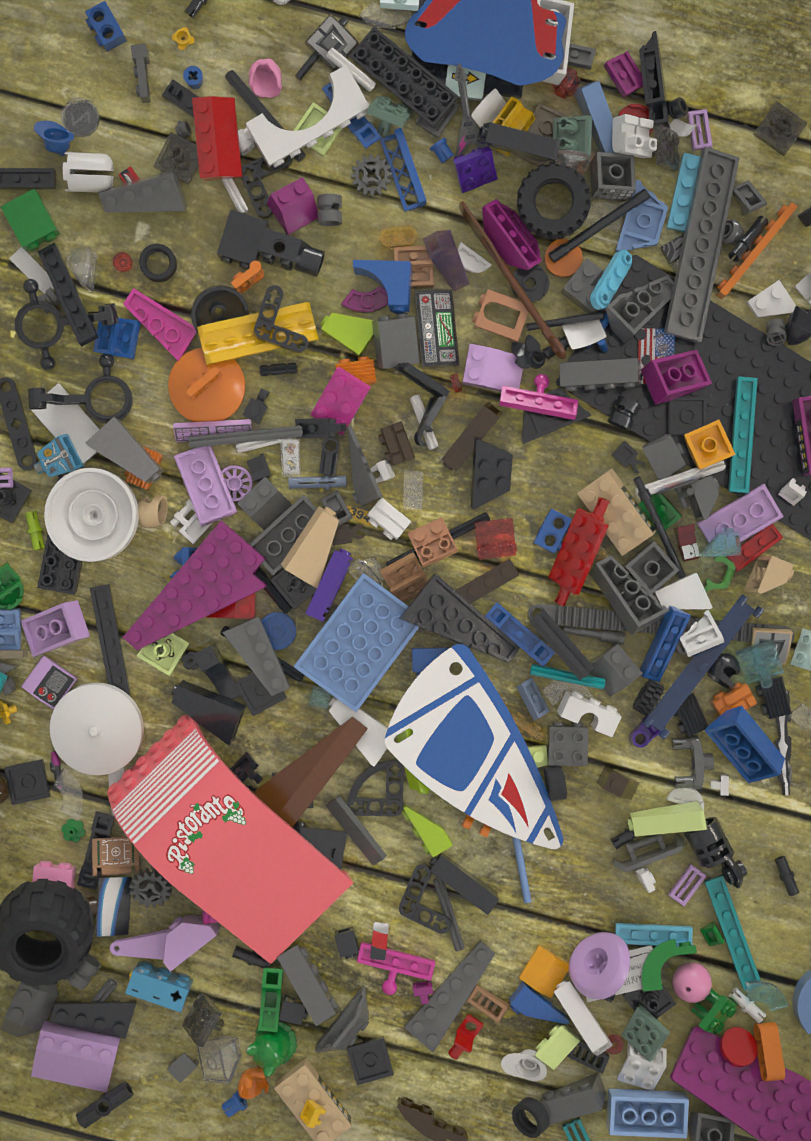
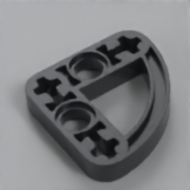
M398 760L382 761L375 766L368 767L358 776L351 787L347 802L348 807L355 816L394 817L401 814L403 809V764ZM393 764H397V767L401 768V770L397 771V778L401 777V780H389V777L393 778V771L390 770ZM386 770V798L357 797L359 789L369 777L379 771ZM392 783L399 784L400 790L398 793L390 792L389 786ZM354 801H357L358 805H364V801H368L366 806L367 812H363L364 808H358V811H354V808L350 807V805H353ZM378 802L381 806L380 810L377 812L371 811L369 808L370 804ZM383 802H386V806H392V803L396 802V805L400 806V808L396 809V812H392L391 808H386V812H383Z

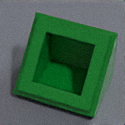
M715 921L700 929L709 946L724 944V937Z

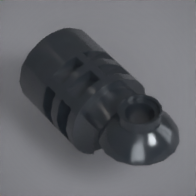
M717 817L705 819L706 830L684 832L701 867L711 868L721 864V872L727 883L737 889L742 886L743 879L748 874L747 870L740 860L734 861L732 857L734 850L725 836Z

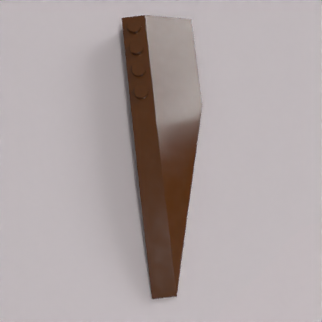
M352 716L330 735L303 753L301 757L291 762L270 778L269 781L258 787L253 794L287 824L293 827L368 728Z

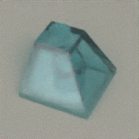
M723 528L722 532L716 533L699 552V557L741 555L739 532H734V528Z

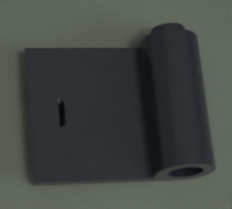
M298 820L292 828L341 870L347 832L311 828L305 825L306 822Z

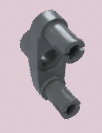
M692 735L689 738H672L673 744L680 743L672 745V749H690L692 762L691 776L674 777V781L682 782L674 783L675 788L701 789L704 781V771L714 769L713 754L703 753L701 742L697 735Z

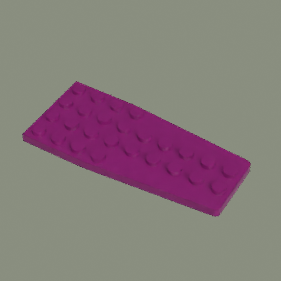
M699 1027L691 1028L671 1072L670 1079L758 1141H811V1081L785 1068L784 1080L764 1082L760 1074L758 1056L748 1066L735 1067L728 1060L726 1061L721 1054L719 1045L721 1037L704 1031Z

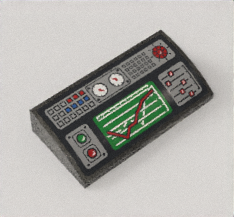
M452 289L414 291L421 369L460 366Z

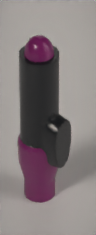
M52 751L50 770L54 773L56 786L61 789L64 784L60 767L61 763L57 752Z

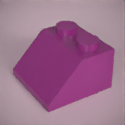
M303 177L270 194L267 205L287 235L318 219V209L313 192Z

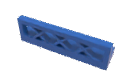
M402 128L395 129L394 134L381 138L380 143L387 163L391 166L390 172H392L404 212L426 205L427 200ZM395 139L397 143L395 152L387 149L385 142ZM395 157L403 160L404 165L401 170L393 167L392 163ZM401 175L410 180L407 188L401 186L398 182ZM407 193L414 195L417 203L407 206L405 202Z

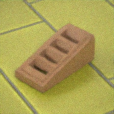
M479 985L475 986L467 999L468 1003L497 1023L501 1021L510 1007L504 1000ZM480 992L482 995L479 998L478 1002H476L474 999ZM485 997L489 998L484 1006L481 1005ZM493 1001L495 1004L490 1010L488 1009L490 1003ZM498 1005H499V1006L501 1007V1009H500V1011L498 1012V1014H496V1013H494V1012H495V1010L497 1009V1007H498Z

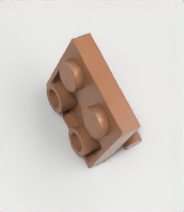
M442 517L408 532V536L423 568L458 552Z

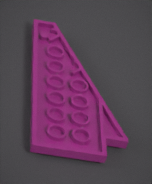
M220 521L122 638L133 648L140 650L264 589L267 585L254 572L266 558L224 521Z

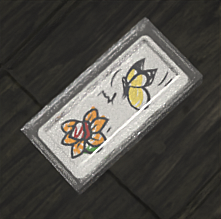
M300 438L280 439L282 477H301Z

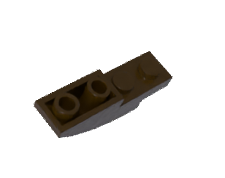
M398 1097L397 1108L417 1131L433 1141H446L447 1139L467 1141V1131L463 1127L449 1125L440 1118L434 1119V1110L428 1105H418L410 1098L404 1097L402 1099Z

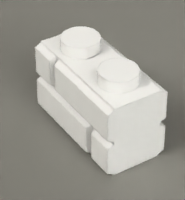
M382 497L367 514L370 518L368 522L376 528L378 526L382 527L385 530L383 534L390 540L393 538L397 540L411 523L408 518Z

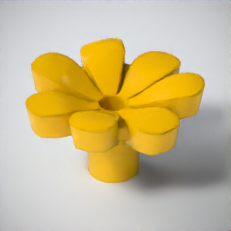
M0 701V718L7 725L11 722L9 719L10 715L17 712V708L15 705L8 707L6 703L4 704Z

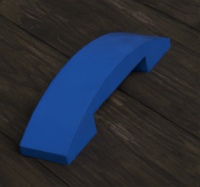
M330 82L322 90L330 103H332L333 91ZM365 116L357 119V117L351 119V124L347 126L365 149L381 139L377 130L371 122H368Z
M498 602L485 615L488 620L541 666H544L555 654L554 650L527 629Z

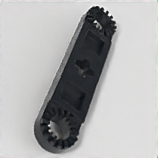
M8 377L1 378L0 404L17 463L21 469L30 471L35 469L34 464L38 462L21 398L15 381ZM9 382L11 390L5 393L2 391V384ZM16 419L22 422V424L19 425V429H17V427H13L12 425L15 423ZM27 455L33 459L30 466H25L23 463V459Z

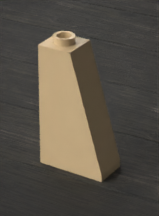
M319 506L281 563L286 571L315 588L320 583L339 523V519L335 516L336 512L329 507L323 509Z

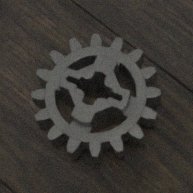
M370 154L368 159L363 155V161L356 160L357 167L352 166V171L355 172L351 174V179H355L352 182L353 186H358V193L363 190L365 197L368 193H371L373 198L376 192L381 196L382 189L384 191L388 190L386 184L391 185L392 183L388 179L393 177L392 172H388L391 170V166L386 165V159L380 161V155L373 158L372 154ZM382 170L385 174L384 180H382V178L380 177ZM360 171H361L362 174L364 175V177L362 178L361 182H360V180H359V173H360ZM370 173L371 175H373L375 173V178H369L368 174Z
M146 868L145 873L139 870L138 875L134 874L129 886L131 888L130 894L134 895L133 901L139 900L138 905L145 903L146 908L149 905L156 908L157 904L163 906L164 901L169 900L172 892V884L160 873H157L155 868L152 872Z

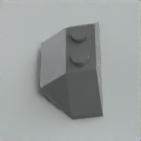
M21 982L4 1017L0 1030L16 1037L41 1031L44 1021H47L59 995L57 985L31 986Z
M364 985L361 986L318 1040L314 1051L321 1053L345 1050L348 1045L352 1046L357 1039V1033L360 1030H365L369 1024L367 992Z

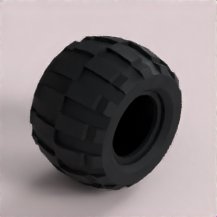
M48 878L38 879L35 882L27 881L20 884L15 890H12L0 904L1 971L8 973L9 977L13 980L21 981L31 986L54 985L62 979L66 980L71 977L87 958L94 935L92 911L88 902L84 900L82 893L76 888L67 886L65 882L59 880L51 881ZM33 930L46 931L53 934L58 940H37L25 933Z

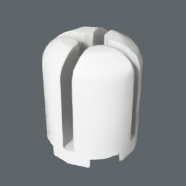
M64 153L68 155L67 162H63V180H67L68 189H65L66 192H102L113 186L114 176L76 174V170L114 171L113 162L108 155L99 153Z

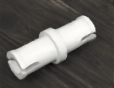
M737 987L732 990L733 994L730 993L729 997L741 1007L744 1013L747 1012L757 1023L762 1022L766 1014L754 1004L751 998L748 999Z

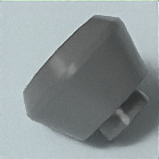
M736 219L727 220L723 244H736L737 240L743 237L744 230Z

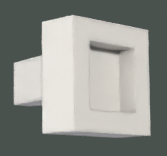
M387 460L376 463L370 469L371 472H380V477L375 479L377 483L396 477Z
M794 478L778 494L793 506L807 493L805 491L806 487L804 485L800 487L795 484L796 480Z
M721 774V779H711V789H720L721 795L729 796V775Z

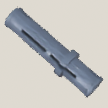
M328 474L319 477H289L288 484L289 489L325 488L329 490L335 487L347 488L346 475L329 476Z

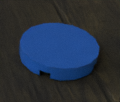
M273 612L262 619L274 650L287 648L293 643L297 628L294 620L289 615L283 612Z

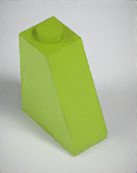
M331 313L330 316L326 315L320 324L322 326L321 331L358 357L362 355L374 337L372 325L374 320Z

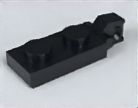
M332 418L295 419V425H300L303 431V435L296 438H331L336 436V432L347 431L346 423H336V419Z

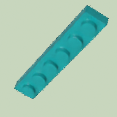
M738 376L736 380L732 448L735 455L731 456L728 492L749 493L758 378Z
M723 875L704 880L742 989L747 990L762 984Z

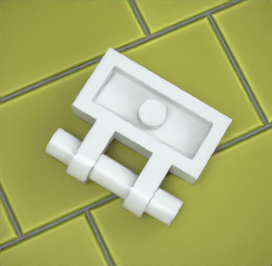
M188 499L180 512L177 511L174 514V518L170 523L176 527L181 522L184 526L179 532L192 544H195L213 523L201 527L196 513L188 521L185 516L191 510L195 512L191 499Z

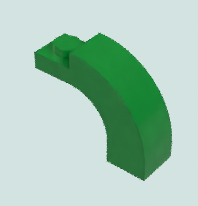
M671 939L655 946L648 953L642 964L640 975L642 991L663 990L661 981L663 964L672 956L697 953L696 945H691L689 941L680 942L679 947H676L675 939Z

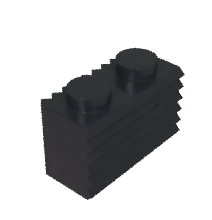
M782 676L757 681L758 686H755L757 696L762 699L763 704L760 705L763 716L766 715V718L773 719L792 714Z
M691 692L673 715L674 717L677 716L679 720L677 726L680 733L685 734L687 737L697 734L708 727L694 692Z

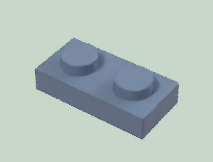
M532 677L516 686L533 720H537L549 712Z

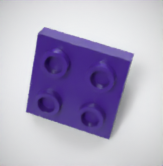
M489 146L482 149L478 147L477 151L473 149L471 153L459 155V158L456 156L453 159L462 194L498 180L492 150Z

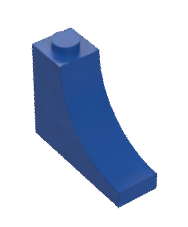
M353 260L355 275H363L375 280L386 291L390 312L395 314L410 312L413 271L411 261Z

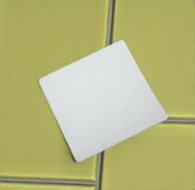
M494 89L482 100L471 116L479 127L483 126V123H492L506 102L497 89Z
M600 320L562 326L572 349L585 347L606 338Z

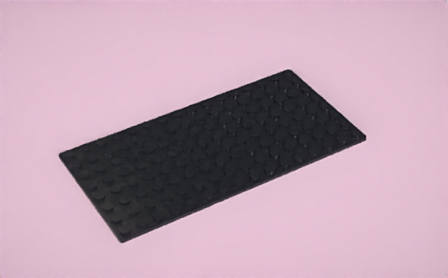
M633 255L632 265L610 303L619 295L645 286L666 275L673 281H675V278L638 255ZM671 299L642 328L665 329ZM710 300L702 342L696 343L675 337V355L698 350L712 382L711 385L684 396H707V425L720 420L732 446L737 377L758 378L749 492L765 484L783 515V518L778 521L811 541V475H803L792 400L800 397L811 396V362L783 344L778 346L770 345L767 342L765 333ZM606 308L600 309L598 312L603 311L604 314L606 312ZM609 322L604 330L606 334L604 339L608 346L607 352H601L599 345L593 343L590 348L585 346L575 349L568 362L638 358V340L645 339L646 331L639 329L624 343L612 331ZM650 355L642 357L641 362L644 366L651 362ZM559 375V377H558L557 380H556V385L559 386V387H560V375ZM641 384V386H635L634 388L616 387L615 389H604V387H596V390L577 388V391H567L608 417L611 411L615 410L614 404L618 396L629 398L641 405L637 416L633 417L634 423L630 429L632 432L649 442L668 434V401L655 405L647 384ZM671 435L675 444L680 443L684 451L681 456L685 464L691 468H696L697 465L689 453L684 436ZM731 457L723 460L725 463L723 471L706 476H713V479L716 478L718 484L727 490ZM793 478L796 480L795 484L800 487L804 485L806 487L805 491H807L805 496L794 506L778 495L781 489ZM732 492V493H734L735 495H737V496H739V497H741V496H743V495L746 494V493H735V492Z

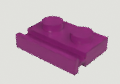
M628 51L607 61L603 65L623 98L643 88L642 74Z

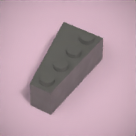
M260 617L223 632L271 696L291 687Z
M299 944L277 958L315 1026H318L342 1010L330 993L327 984L320 977L318 968L308 958L309 953L307 949Z

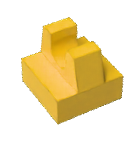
M307 1099L299 1117L307 1127L314 1128L315 1125L321 1124L322 1121L319 1119L320 1114H325L326 1110L323 1106L316 1104L314 1100Z

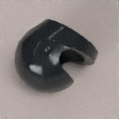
M721 653L707 671V675L716 683L732 690L735 684L730 678L733 675L740 674V664L733 655Z

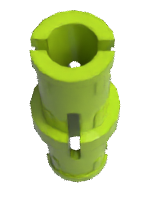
M37 510L26 512L25 515L29 529L27 533L30 534L33 551L44 549L45 546L41 533L43 528L40 527Z

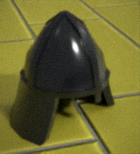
M795 306L793 313L787 318L785 332L788 345H799L811 337V310L806 312L800 307Z

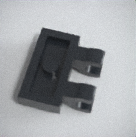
M248 752L230 768L242 783L248 777L254 780L256 784L263 780L262 776L255 770L259 766L258 763Z

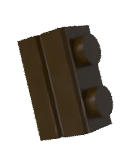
M402 421L380 429L381 434L378 437L381 445H386L388 450L385 453L388 463L396 466L415 459Z

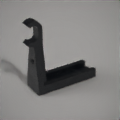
M398 363L396 367L397 372L433 395L429 399L421 423L414 435V441L417 445L426 446V443L421 440L424 431H433L430 426L444 404L450 390L410 363Z

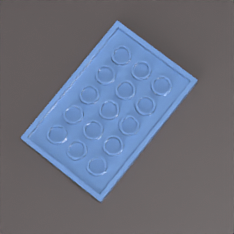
M362 573L295 663L294 668L357 712L419 627L400 620L399 617L408 606L366 574Z

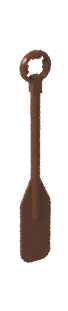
M461 201L459 209L541 329L553 352L558 358L565 359L566 351L550 327L546 325L467 205Z

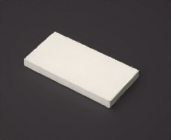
M59 383L48 392L69 395ZM47 404V409L32 410L55 438L68 433L83 465L98 453L87 446L85 442L100 429L79 405Z

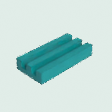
M579 1117L562 1125L569 1141H574L568 1130L570 1126L577 1141H582L575 1127L577 1123L585 1140L590 1141Z

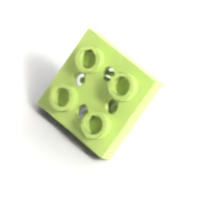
M175 633L156 641L157 645L152 643L142 648L137 657L171 676L190 642Z

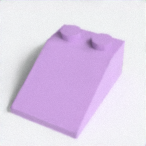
M470 344L462 385L501 392L502 386L519 389L523 368L515 364L517 357L512 353Z
M78 600L62 603L21 621L33 657L90 637Z

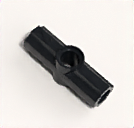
M123 1081L109 1092L101 1094L97 1100L76 1114L80 1126L85 1129L100 1118L109 1115L113 1109L134 1095L132 1087L129 1083ZM101 1102H107L109 1107H103Z

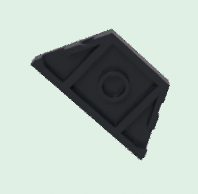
M561 387L545 393L573 399ZM579 404L575 420L524 410L522 445L588 418L591 414Z
M478 437L474 438L470 504L472 509H476L510 491L512 453L505 449H500L491 443H486Z

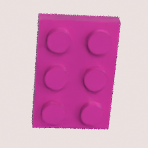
M338 367L310 415L314 418L336 419V423H346L348 428L371 387ZM345 431L338 432V433L341 434V435H343V434L345 433Z

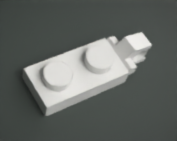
M640 867L635 869L634 872L644 889L648 893L656 890L653 885L656 881L648 868Z

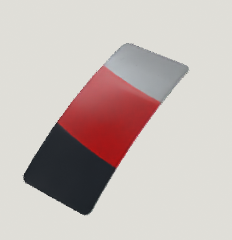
M374 922L371 959H386L389 924Z

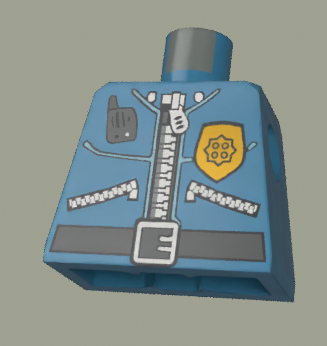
M68 433L56 437L38 451L37 455L40 461L34 464L35 471L38 474L46 471L49 477L84 467Z

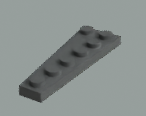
M480 940L428 998L429 1003L423 1004L404 1025V1028L431 1052H434L491 962L495 952Z

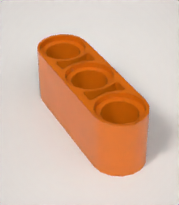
M775 1022L754 1024V1037L758 1048L757 1056L762 1080L764 1082L784 1080L785 1067L777 1024Z

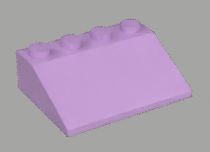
M44 1021L39 1035L31 1076L107 1092L120 1037Z

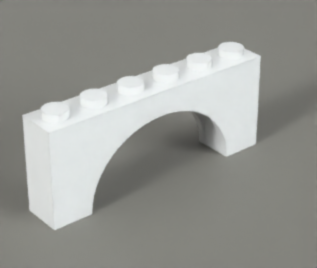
M347 64L329 75L328 78L333 91L331 107L324 118L314 126L299 131L280 129L271 124L263 113L246 122L247 130L269 167L272 165L274 168L284 163L283 159L289 155L291 158L301 153V148L305 146L310 148L318 143L317 139L323 136L326 139L334 134L333 130L340 126L343 129L351 124V119L355 117L360 119L367 115L369 104Z

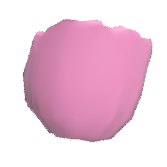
M259 59L251 65L249 70V86H251L254 95L261 98H274L280 94L282 89L281 70L272 59Z

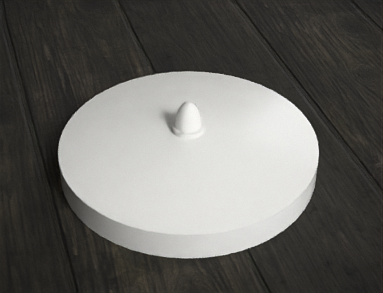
M84 468L65 475L55 484L46 501L44 518L47 532L59 550L69 557L80 561L96 562L116 556L129 545L137 530L139 509L133 491L119 476L102 469Z
M88 683L74 688L58 702L50 720V737L59 757L71 768L89 775H106L126 766L138 752L144 735L143 718L134 700L123 690L106 683Z

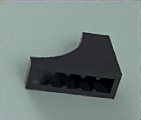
M212 644L193 654L199 668L208 676L220 695L229 699H234L241 695L235 684L236 681L216 644Z

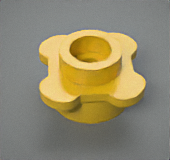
M186 27L177 30L172 35V40L178 44V49L182 51L185 50L186 46L192 45L195 42L194 37L190 36L189 30Z

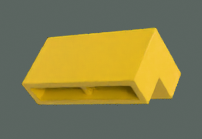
M511 96L492 123L527 132L536 118L533 112L523 107L520 100ZM490 147L507 157L511 154L510 152Z

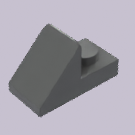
M749 180L734 186L732 194L741 204L742 216L767 205L766 200Z
M338 490L321 499L325 508L329 507L336 512L335 516L339 519L338 526L353 518Z
M0 661V672L5 675L19 667L16 664ZM11 676L7 677L2 689L5 695L16 691V683Z

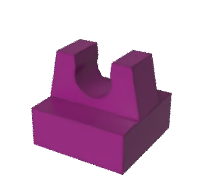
M432 981L413 983L414 997L420 996L421 1005L429 1003L428 994H433Z

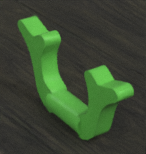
M718 548V555L714 558V561L726 563L727 571L721 583H714L710 579H706L705 592L711 589L727 588L733 577L735 565L724 556L721 548Z

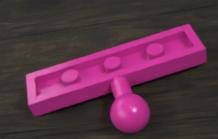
M539 374L535 377L536 392L502 386L499 406L573 420L576 418L578 400L544 394V389L549 385V378L545 374Z
M361 942L356 962L389 970L388 979L382 984V991L386 995H393L396 992L397 984L395 979L397 973L431 981L436 963L435 960L388 948L385 960L371 959L372 944Z

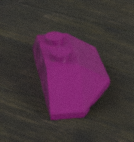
M497 199L482 207L484 232L507 265L529 270L542 261L537 240L514 210L501 204Z

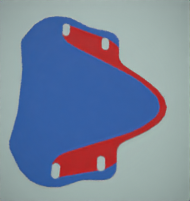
M426 0L423 6L410 17L405 29V40L410 49L425 62L454 66L460 63L463 68L490 74L515 85L522 86L543 81L551 77L559 69L564 56L562 37L566 26V18L559 12L543 9L539 6L537 0ZM547 19L558 21V25H547L545 21ZM415 22H425L427 23V27L422 28L415 26ZM545 52L555 54L556 58L554 60L543 57V54Z

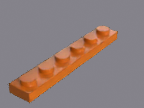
M791 202L788 206L783 205L777 212L779 217L776 221L772 219L765 227L767 232L763 236L760 234L753 242L755 247L743 254L741 257L742 263L740 265L736 264L729 272L731 274L728 280L724 279L717 287L719 291L716 296L722 300L796 210L797 205Z

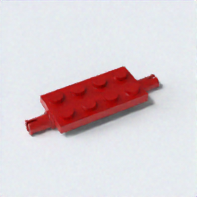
M598 497L593 512L589 513L580 508L576 510L548 578L560 586L554 600L558 605L565 606L570 593L579 595L609 527L604 522L605 518L603 517L610 504V501L605 498Z

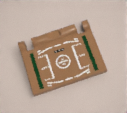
M128 837L92 839V876H97V868H101V876L130 874L131 865H135V873H138L140 870L139 851Z

